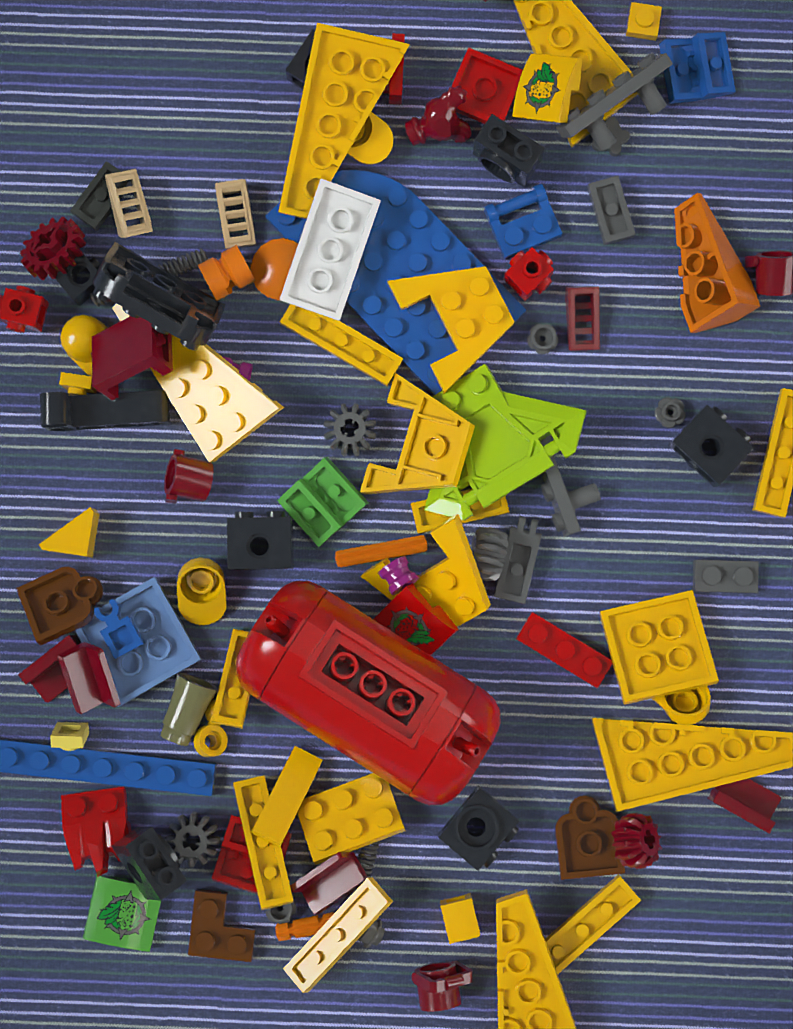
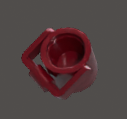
M763 251L756 255L745 257V268H756L755 292L757 294L766 296L793 294L792 251Z
M174 449L165 473V502L176 504L178 497L204 502L212 486L214 473L212 462L185 457V451Z
M458 961L437 962L417 967L411 977L413 983L417 985L420 1010L427 1012L443 1011L461 1005L459 987L472 983V969Z

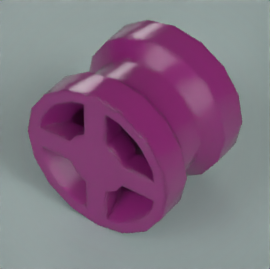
M405 556L395 559L378 572L381 579L388 582V590L391 595L400 593L407 585L414 584L419 579L417 574L411 572L408 568L409 562Z

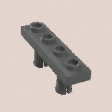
M652 52L637 62L639 68L632 73L625 71L612 80L614 86L604 92L601 89L587 98L589 104L581 110L578 107L570 110L568 123H561L556 127L561 137L571 138L581 130L587 129L599 150L604 151L617 142L603 120L604 114L629 95L637 92L650 115L656 114L666 107L667 104L653 81L655 80L654 77L673 64L667 53L655 55Z
M550 435L541 442L543 445H546L553 441L554 438ZM553 455L550 458L555 466L541 474L545 483L541 485V489L546 502H552L555 511L552 514V520L558 532L562 531L564 537L581 531L575 515V509L600 501L601 497L595 483L568 491L565 488Z

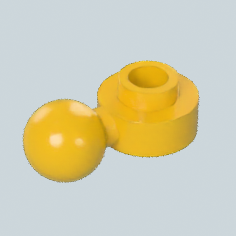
M216 699L211 701L205 712V717L209 721L208 725L200 727L193 739L196 751L203 757L221 755L228 743L227 734L220 727L221 724L211 722ZM206 736L210 738L209 747L205 744Z

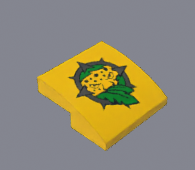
M530 54L518 83L512 117L568 123L571 91H579L583 58Z

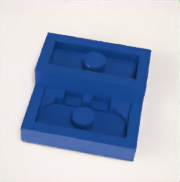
M725 32L697 33L693 38L665 39L659 44L660 53H667L673 63L664 70L669 104L711 99L736 92Z

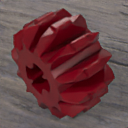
M630 813L615 821V830L611 832L614 837L612 846L616 849L615 858L620 859L622 866L642 869L652 866L653 862L658 861V851L662 850L659 839L662 836L658 835V824L653 823L651 816Z

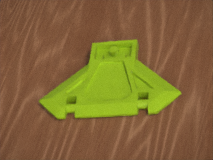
M483 364L458 380L445 394L441 391L433 396V398L475 425L457 487L430 489L424 510L448 517L459 514L460 520L464 521L473 516V513L469 506L480 501L483 508H486L555 466L550 458L554 454L561 451L564 457L568 458L576 453L587 411L502 392L489 367ZM552 435L554 440L543 445L541 441ZM470 485L473 490L463 495L461 490Z

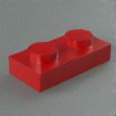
M392 33V40L405 43V34ZM404 56L383 91V94H389V104L402 105Z

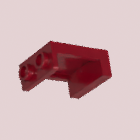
M129 316L92 336V387L109 399L114 400L118 398L119 383L150 367L162 376L172 372V334H162L156 331L149 321L141 317L134 318Z

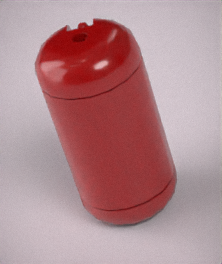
M293 581L284 585L274 595L251 631H249L236 659L237 678L240 685L250 695L260 699L261 702L405 794H408L416 801L427 805H443L453 800L465 788L494 742L501 724L500 709L495 699L483 688L333 593L328 592L322 586L310 581Z

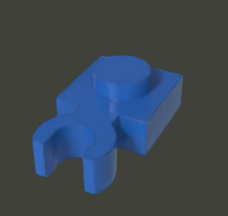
M111 599L109 603L113 610L110 615L106 616L100 607L94 608V613L99 620L106 622L108 627L101 630L100 633L114 659H118L145 643L131 617L126 616L121 619L119 616L121 612L120 604L115 599Z

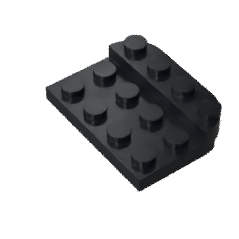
M114 242L104 257L92 280L95 286L93 294L97 298L105 302H115L122 306V310L129 316L134 318L141 317L149 321L156 331L166 335L169 333L180 339L182 345L194 351L198 349L199 345L203 346L208 343L220 322L226 305Z

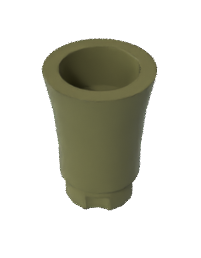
M178 672L160 736L178 745L188 746L192 735L196 734L199 724L219 688L199 677Z

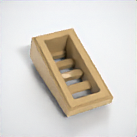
M130 169L106 174L105 179L118 236L126 238L153 232L137 170ZM131 180L132 186L116 189L115 183ZM134 193L135 198L119 200V195ZM137 206V211L123 214L122 208ZM140 219V224L127 226L126 224L127 220Z
M246 179L215 183L225 249L227 250L235 245L238 248L257 245ZM240 192H241V195H242V196H236V197H230V198H225V197H224V195H227V194H234V193H240ZM243 204L244 209L226 210L228 206ZM243 217L246 219V222L228 224L230 219ZM248 231V235L230 237V232Z

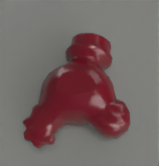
M461 86L449 87V90L443 93L442 96L434 98L426 104L422 118L412 117V120L405 122V128L413 146L420 143L422 145L425 144L428 137L439 141L454 140L456 143H464L470 139L472 135L470 125L460 119L456 113L457 107L467 101V91L465 89H462Z

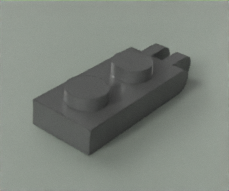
M519 516L517 528L510 527L505 563L494 593L496 598L521 604L526 603L542 535L541 533H536L538 520L536 519L531 520L529 531L524 530L526 520L524 516Z

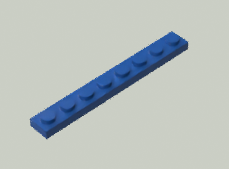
M0 739V772L205 796L213 795L217 763L86 748L65 751L61 748H51V744Z

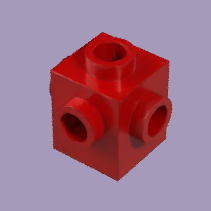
M533 247L526 253L521 250L510 260L509 264L512 267L505 272L503 278L526 301L535 291L540 295L553 282L550 279L554 268L551 266L553 262L542 250L537 252Z
M17 286L16 290L5 288L4 296L0 295V320L7 324L6 329L14 332L25 333V329L42 332L49 302L44 297L35 295V290L28 287Z

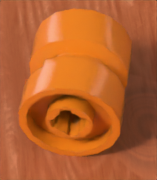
M237 245L221 252V258L218 260L212 257L198 264L216 301L230 295L234 286L241 289L255 281Z

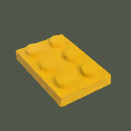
M374 773L305 798L297 812L315 865L328 860L338 852H351L406 831L389 783Z

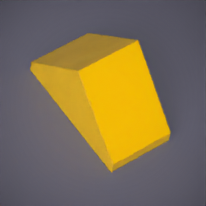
M89 507L41 542L39 546L42 550L93 558L100 514L96 509Z

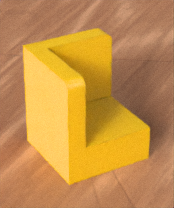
M471 893L440 900L449 944L480 936Z

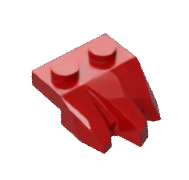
M125 787L61 795L63 834L74 870L82 868L85 860L90 859L93 862L97 877L108 872L109 856H115L121 862L111 846L131 832V823L128 821L127 792Z

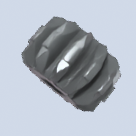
M343 403L341 404L343 414L339 415L335 410L330 411V415L336 420L335 422L324 421L325 427L334 429L325 433L324 438L326 440L336 438L331 443L330 448L334 451L342 444V456H347L349 447L353 448L355 456H359V444L366 450H369L371 447L365 440V437L376 439L375 432L366 430L375 427L376 421H365L370 415L368 409H365L358 415L359 404L354 403L352 412H348L346 404ZM352 422L353 427L358 425L359 429L354 431L355 436L348 437L347 433L343 435L341 432L346 429L345 424Z
M479 528L475 532L470 547L481 579L484 581H496L500 577L505 563L508 536L505 532L499 531L496 528Z
M192 812L189 822L187 817L182 814L178 817L180 825L176 823L170 824L169 829L176 835H168L165 837V840L168 843H175V846L171 848L174 853L177 851L180 853L178 857L179 864L188 857V865L190 868H193L196 864V857L202 865H205L208 862L206 854L210 856L216 855L217 850L210 844H219L221 838L211 836L218 829V826L215 824L207 828L206 824L210 819L208 815H205L198 822V813ZM188 832L192 836L198 834L200 840L196 843L199 845L198 847L194 843H187L186 839L190 836L187 834Z

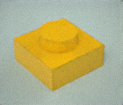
M631 2L626 36L656 41L662 7Z
M61 372L59 385L68 390L70 395L96 394L97 390L92 387V376Z

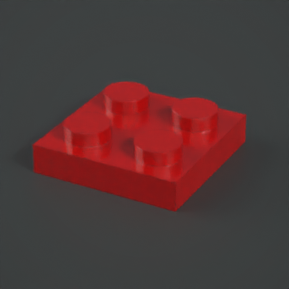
M468 47L451 86L454 88L461 86L462 89L467 91V101L461 103L457 107L456 112L483 124L487 122L491 114L505 122L516 96L523 70Z

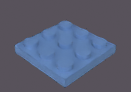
M156 577L115 599L121 607L120 618L123 619L126 616H130L145 643L118 659H114L100 633L101 630L108 626L106 622L99 620L95 613L87 625L75 630L81 642H87L103 649L121 703L117 707L124 705L176 675L178 672L202 660ZM110 603L101 607L102 612L106 616L112 613L113 609Z

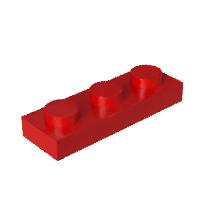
M533 612L530 613L515 638L597 689L612 665L611 659Z

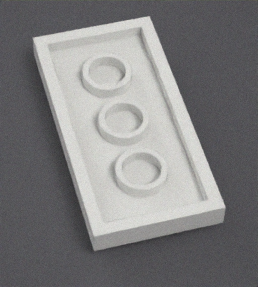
M321 178L279 300L340 321L381 200Z

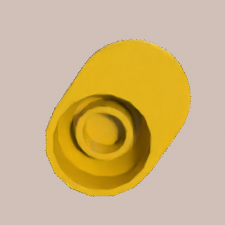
M371 112L347 154L363 164H377L383 161L390 154L393 147V134L390 127Z
M82 314L72 317L65 323L60 339L67 355L83 371L92 376V336L107 329V327L95 317Z
M199 557L191 559L182 566L178 574V608L181 615L190 623L209 625L218 621L226 611L225 576L222 568L209 558Z
M707 686L652 698L665 710L672 721L679 725L687 726L703 720L708 714L711 704V695Z

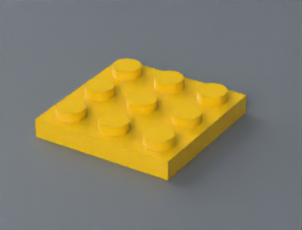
M693 590L600 611L599 615L624 705L709 686L719 682Z

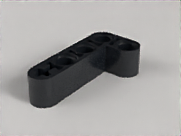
M165 391L118 393V398L114 400L109 399L103 394L75 396L66 392L40 394L41 427L48 431H77L170 424L169 398Z

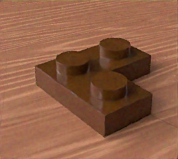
M195 890L188 949L189 956L252 962L256 928L225 924L228 892Z

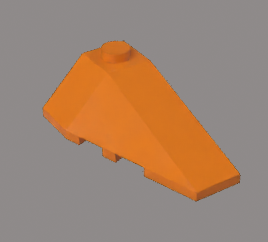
M697 192L674 208L676 244L681 248L682 263L681 266H678V274L683 278L684 294L680 295V304L690 333H698L736 322L761 307L749 275L702 194Z

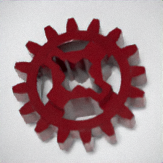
M61 217L57 222L54 218H51L48 225L45 226L43 223H40L36 231L30 232L32 238L23 241L26 248L20 251V255L23 257L21 263L34 278L38 276L41 280H45L49 275L52 279H55L57 272L61 271L63 274H66V267L69 265L75 266L76 262L74 259L83 256L84 253L80 248L86 246V242L83 239L85 234L72 219L67 221L65 217Z

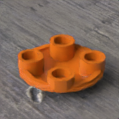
M285 238L273 239L260 246L254 254L250 267L255 279L254 284L266 297L281 301L279 299L298 246L297 242Z

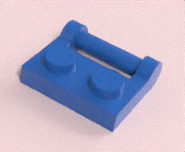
M542 183L533 186L532 191L495 206L491 203L483 207L504 260L515 256L521 250L525 252L531 247L535 248L562 236V231ZM537 202L540 210L501 225L500 216Z

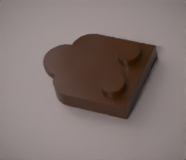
M61 567L16 588L35 640L40 646L87 625L94 616V605L103 596V586L97 578L93 576L81 577L72 567Z
M590 796L575 798L569 806V813L562 815L555 824L560 880L625 873V867L622 866L620 859L615 858L616 849L612 846L614 837L611 832L615 830L614 824L618 819L612 812L601 810L598 802Z

